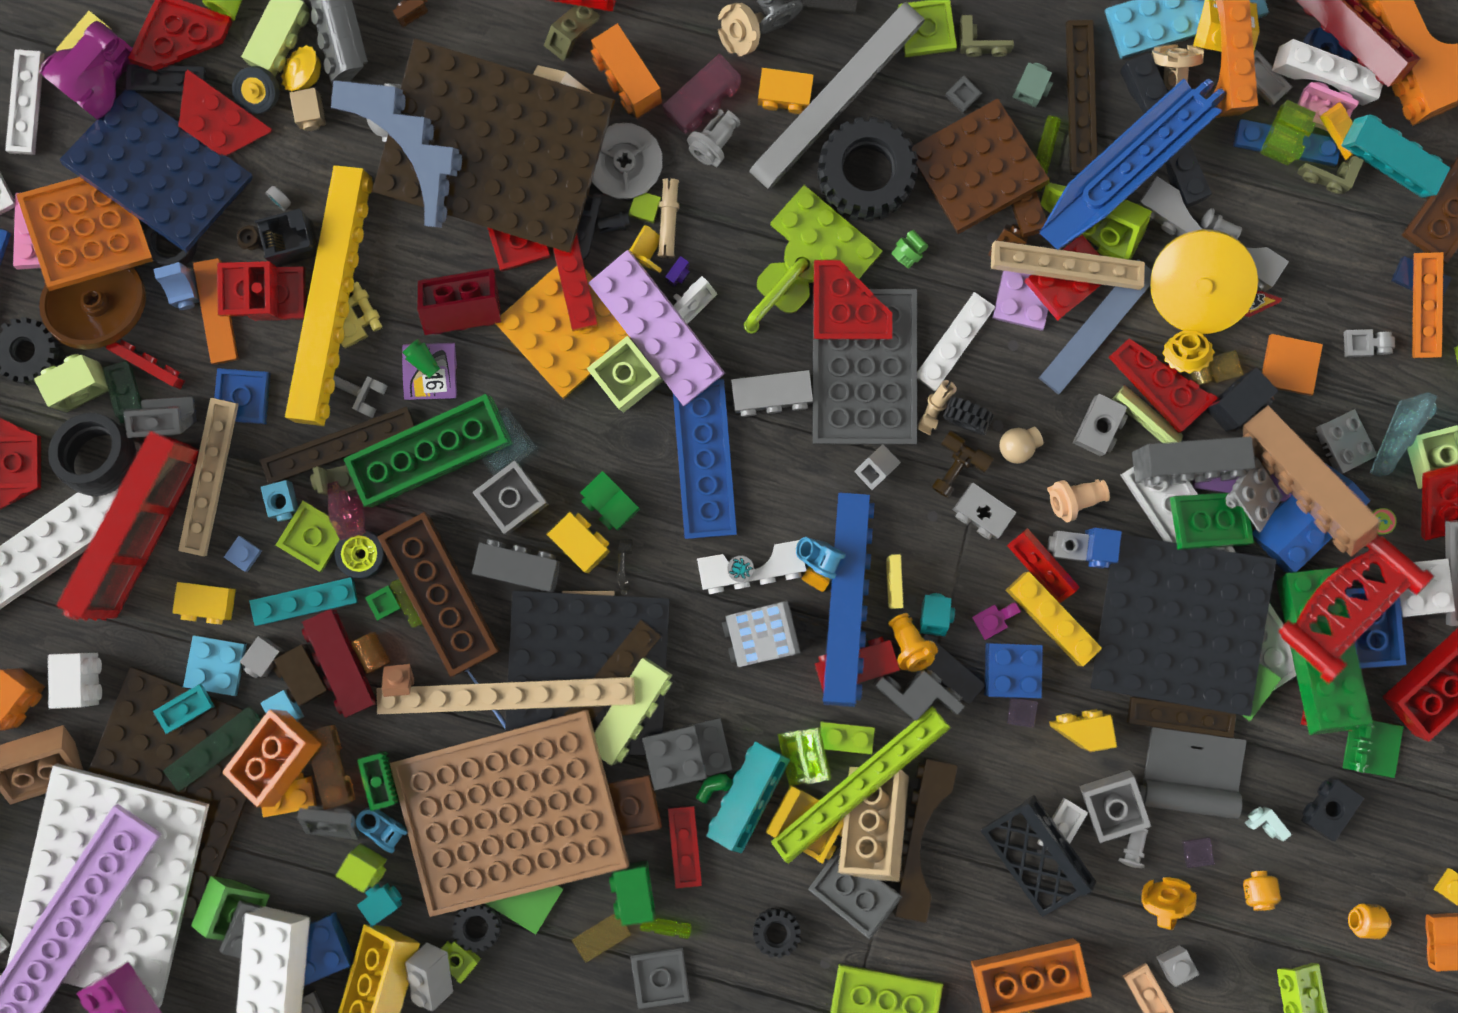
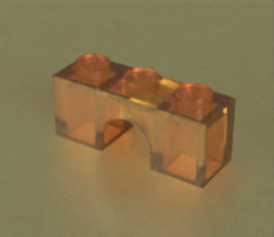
M336 725L309 731L321 743V746L310 760L324 810L356 800L350 776L345 774L341 764L340 750L342 747Z

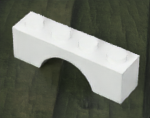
M1295 39L1279 46L1272 68L1273 72L1294 80L1310 79L1330 84L1340 92L1351 94L1353 99L1359 101L1358 104L1366 105L1379 99L1383 86L1369 68Z
M799 540L775 544L768 562L760 568L754 569L751 578L745 582H736L730 578L727 570L729 562L723 554L698 558L702 589H708L709 594L724 592V586L734 585L735 589L750 587L749 582L760 580V585L776 582L775 577L785 575L786 580L801 578V572H805L806 567L805 562L796 555V546Z

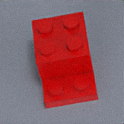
M270 261L217 263L218 315L220 317L248 316L254 321L303 320L306 311L305 268L303 266L276 267Z

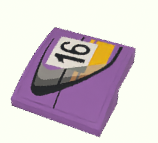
M455 343L426 344L437 365L441 368L430 378L406 361V356L402 353L404 400L457 397ZM403 344L402 352L411 344Z

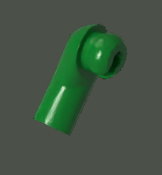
M722 773L709 776L703 782L695 798L707 804L714 791L730 790L733 781L726 774Z

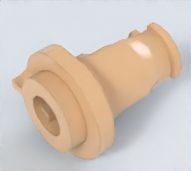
M1099 479L1092 483H1083L1076 486H1069L1068 482L1062 480L1055 482L1053 486L1047 488L1054 513L1065 522L1076 520L1079 510L1094 506L1102 501L1108 502L1110 499L1106 482L1104 480L1100 482Z

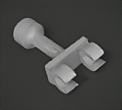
M334 375L335 387L357 397L352 409L373 418L377 409L364 403L370 389L384 395L388 386L367 376L363 386L357 387V385Z

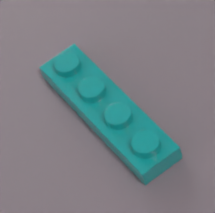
M352 577L249 601L254 626L359 603Z

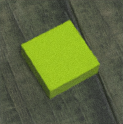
M648 193L635 197L629 211V216L654 224L661 197Z

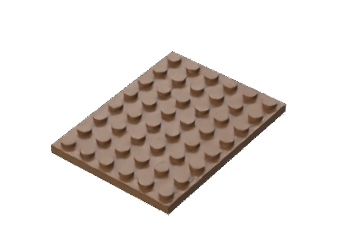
M588 710L390 763L429 917L630 866Z

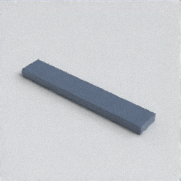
M1145 265L1144 287L1141 290L1115 286L1041 374L1039 379L1057 394H1060L1150 286L1152 270Z

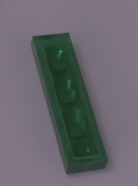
M251 706L247 707L164 769L163 772L178 792L182 791L240 748L260 723L261 719Z

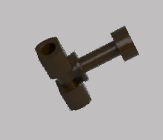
M951 430L941 445L954 453L952 458L955 461L943 480L937 478L932 485V489L946 498H949L955 490L951 485L963 467L969 468L973 465L985 473L994 458L980 449L976 452L964 444L965 440Z

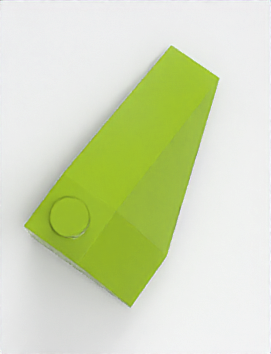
M1054 183L1046 185L1041 206L1051 213L1066 186ZM1124 200L1108 216L1081 235L1097 246V252L1102 256L1131 260L1147 229L1152 211L1131 201Z

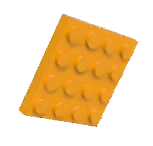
M556 266L501 315L500 323L495 324L564 399L591 375L587 370L590 365L626 336L629 338L630 336L590 285L589 288L598 326L573 332L558 267ZM585 269L589 284L593 277Z

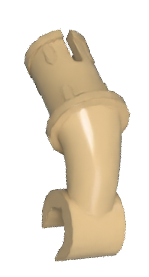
M949 380L942 381L936 392L929 395L925 414L918 423L917 429L930 436L932 428L936 429L938 425V420L936 419L940 411L945 410L948 400L957 390L952 382L946 388Z

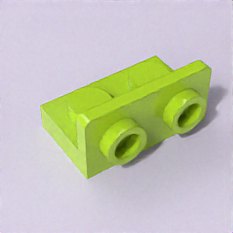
M1310 963L1293 969H1277L1284 1013H1328L1319 964Z

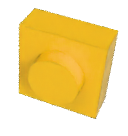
M1447 868L1433 890L1457 906L1458 873Z

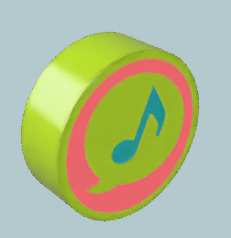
M1380 508L1372 511L1380 520L1377 534H1388L1394 530L1396 517L1391 510Z

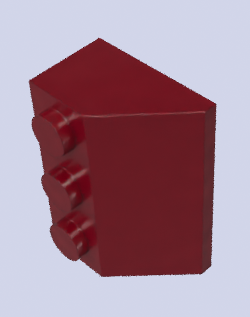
M494 268L419 280L417 311L424 335H437L447 331L466 330L471 327L490 326L500 323L501 306Z

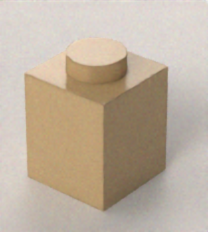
M315 88L290 92L294 120L300 129L314 131L319 129V126L326 125L321 95Z

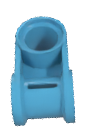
M808 537L800 539L796 546V555L800 560L812 567L815 572L827 578L835 579L837 566L846 555L844 552L834 548L827 542Z
M368 807L356 818L357 828L389 853L395 851L394 847L403 835L408 833L405 826L390 818L380 809L370 811ZM365 814H372L376 818L375 826L365 824ZM394 831V834L392 835V837L390 838V840H388V837H389V836L391 835V833Z

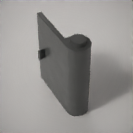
M1151 727L1143 785L1138 786L1144 806L1239 819L1242 810V796L1238 791L1247 740Z

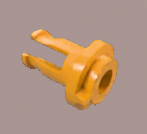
M908 613L900 614L889 622V626L894 631L901 651L897 658V663L902 670H909L911 672L923 670L934 662V656L938 653V648L933 641H925L921 637L919 631L912 623V617H909Z

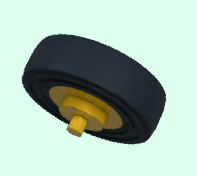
M250 66L237 73L233 80L232 92L235 101L241 108L247 112L259 114L269 111L276 105L280 96V87L272 72L260 66Z

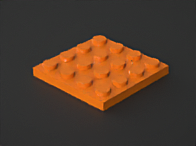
M81 177L16 194L49 291L153 261L139 219Z

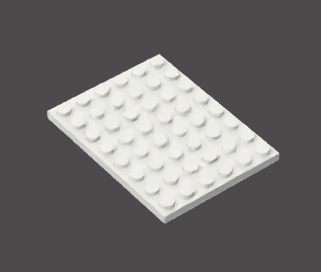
M55 764L51 771L8 964L112 807L118 803L160 832L161 835L63 983L85 988L102 975L129 961L159 1008L162 1005L209 804L65 765Z

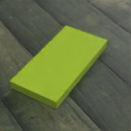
M839 964L830 1013H939L943 983Z

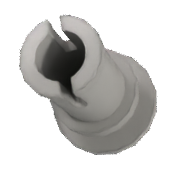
M1210 208L1204 214L1200 222L1202 229L1217 230L1227 233L1236 239L1239 238L1242 231L1241 226L1222 219V215L1217 214L1215 216L1213 208Z
M1142 829L1131 833L1127 849L1124 848L1123 851L1125 858H1119L1118 861L1129 867L1145 868V865L1141 864L1140 861L1145 856L1143 849L1148 830Z

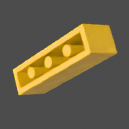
M1024 572L1006 589L1009 595L1077 666H1084L1102 649L1030 572Z

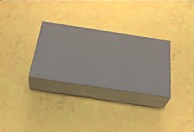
M1256 50L1254 52L1257 92L1270 106H1273L1292 86L1280 74L1273 72V66Z

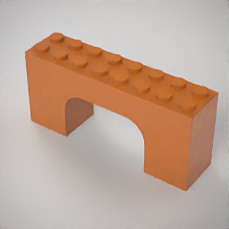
M1358 0L1421 58L1401 83L1392 86L1394 94L1400 98L1403 104V113L1410 120L1412 126L1457 107L1458 43L1446 44L1436 40L1428 32L1414 0Z

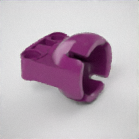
M95 21L87 27L83 37L73 48L59 50L50 55L41 65L39 73L69 98L78 103L95 119L99 120L112 108L116 97V81L127 71V64H132L128 59L132 48L106 25Z

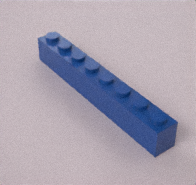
M838 493L834 548L841 550L846 555L844 559L840 560L835 571L836 577L832 579L823 705L855 707L856 700H861L862 684H857V674H863L864 658H859V647L865 648L866 632H861L860 630L861 621L866 622L867 606L862 605L863 595L868 596L869 580L864 579L865 569L870 570L871 554H866V544H872L873 528H868V518H874L875 504L869 503L870 495Z

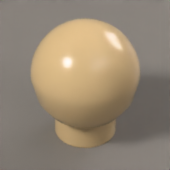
M1036 427L1028 430L1013 428L1006 431L1001 437L1000 452L1011 463H1024L1033 456L1036 448L1043 445V438Z

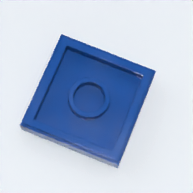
M217 368L214 398L239 404L235 422L266 424L271 373Z

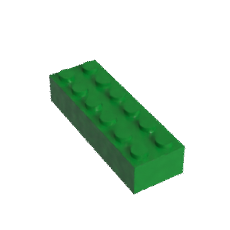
M484 394L343 459L363 506L373 508L506 448L513 443L493 397Z
M1338 568L1286 573L1276 581L1285 623L1287 621L1297 622L1303 608L1313 593ZM1337 598L1334 605L1327 607L1330 614L1349 618L1343 599ZM1318 616L1317 622L1310 624L1311 631L1333 636L1326 617ZM1355 643L1340 656L1348 665L1330 684L1320 677L1322 673L1290 646L1309 735L1358 730L1373 723Z

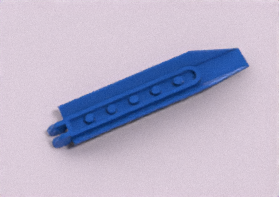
M1183 78L1067 184L1042 227L1040 234L1059 250L1103 220L1222 112L1220 108L1214 107L1223 100L1226 92L1223 89H1218L1206 100L1204 96L1213 88L1214 84L1211 79H1206L1194 90L1191 89Z

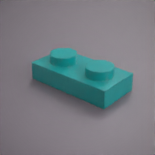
M198 684L153 712L164 732L169 734L215 706L203 685Z

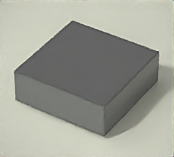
M963 76L945 96L964 113L982 95V92Z

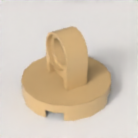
M744 3L729 4L721 10L718 20L722 19V29H718L722 44L728 52L744 56L755 51L760 39L759 23L765 18L763 13L754 14L751 8Z
M1178 44L1154 47L1152 57L1155 64L1165 66L1164 84L1167 90L1170 91L1183 78L1188 82L1189 67L1203 63L1204 50L1202 48L1187 45V49L1178 48Z

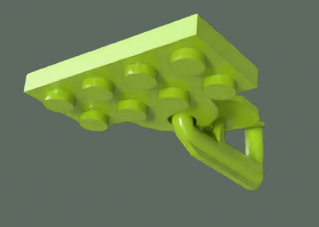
M804 185L771 221L770 225L789 240L784 253L785 263L770 264L758 277L757 288L765 297L749 314L744 323V329L748 333L757 332L760 320L774 305L785 313L798 311L810 295L809 282H814V260H841L860 279L881 255L882 250Z

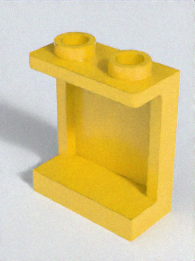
M791 784L769 823L766 833L776 838L820 800ZM844 818L803 852L817 859L820 863H823L825 859L830 860L836 849V846L833 845L838 835L842 837Z

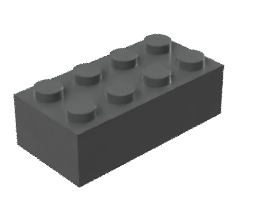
M1252 437L1147 444L1132 452L1135 483H1144L1145 487L1159 486L1161 483L1169 481L1170 485L1184 484L1190 480H1195V483H1204L1216 478H1220L1221 481L1236 480L1237 477L1246 476L1247 471L1255 469Z

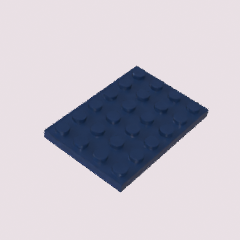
M126 89L114 101L109 112L104 117L96 120L60 158L62 165L186 253L253 179L252 174L227 156L217 154L180 128L179 122L135 91H127Z

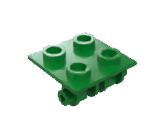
M1372 720V724L1362 729L1348 731L1342 768L1395 778L1404 726Z

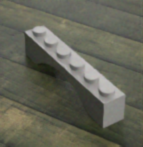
M1157 176L1137 204L1152 211L1149 221L1155 220L1162 225L1161 228L1171 235L1176 234L1180 236L1190 231L1203 230L1188 212L1180 191ZM1267 247L1247 248L1257 268V291L1263 290L1266 292L1273 287L1289 261Z

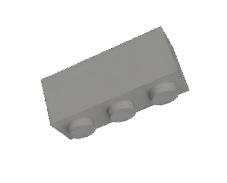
M809 370L731 380L735 413H741V417L754 416L756 411L766 410L767 414L782 412L784 407H792L793 411L808 409V405L813 403Z

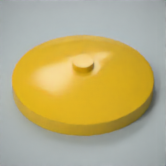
M1209 229L1190 231L1168 243L1156 258L1150 279L1151 295L1162 317L1176 328L1183 331H1197L1201 334L1216 333L1237 323L1252 306L1258 288L1257 268L1248 249L1233 236Z

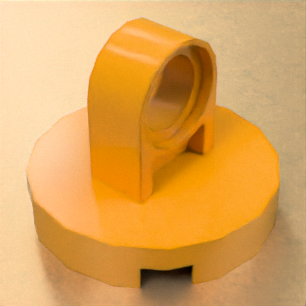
M1163 877V882L1154 883L1153 879L1143 886V906L1151 914L1158 916V927L1173 930L1178 918L1188 916L1195 910L1196 893L1190 890L1191 885L1176 878Z

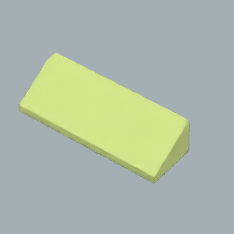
M1123 386L1112 398L1114 401L1126 406V412L1160 442H1181L1183 438L1182 433H1178L1168 421L1127 386Z

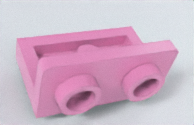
M1311 82L1303 89L1293 117L1328 131L1319 116L1338 102H1341L1350 117L1352 111L1358 106L1359 101L1353 99V96L1347 92H1336L1329 89V86L1324 83Z

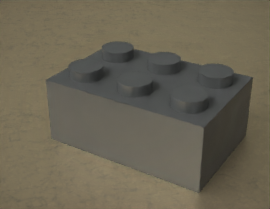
M487 539L486 544L479 543L472 574L555 593L562 562L556 560L557 555L539 551L538 556L531 555V549L513 545L512 550L505 549V543Z

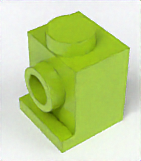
M456 939L452 944L447 941L441 949L448 954L451 975L461 984L481 958L471 950H464L462 945L459 946ZM453 956H457L460 959L459 965H455L451 961Z

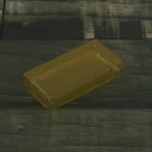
M615 913L573 938L572 941L586 963L624 940L631 933L627 926H621V919L616 920Z

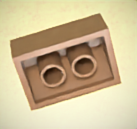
M64 725L0 745V792L10 805L47 793L52 767L55 764L83 770L76 743Z

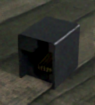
M300 209L255 220L265 253L264 258L276 267L316 257L318 242L313 222Z

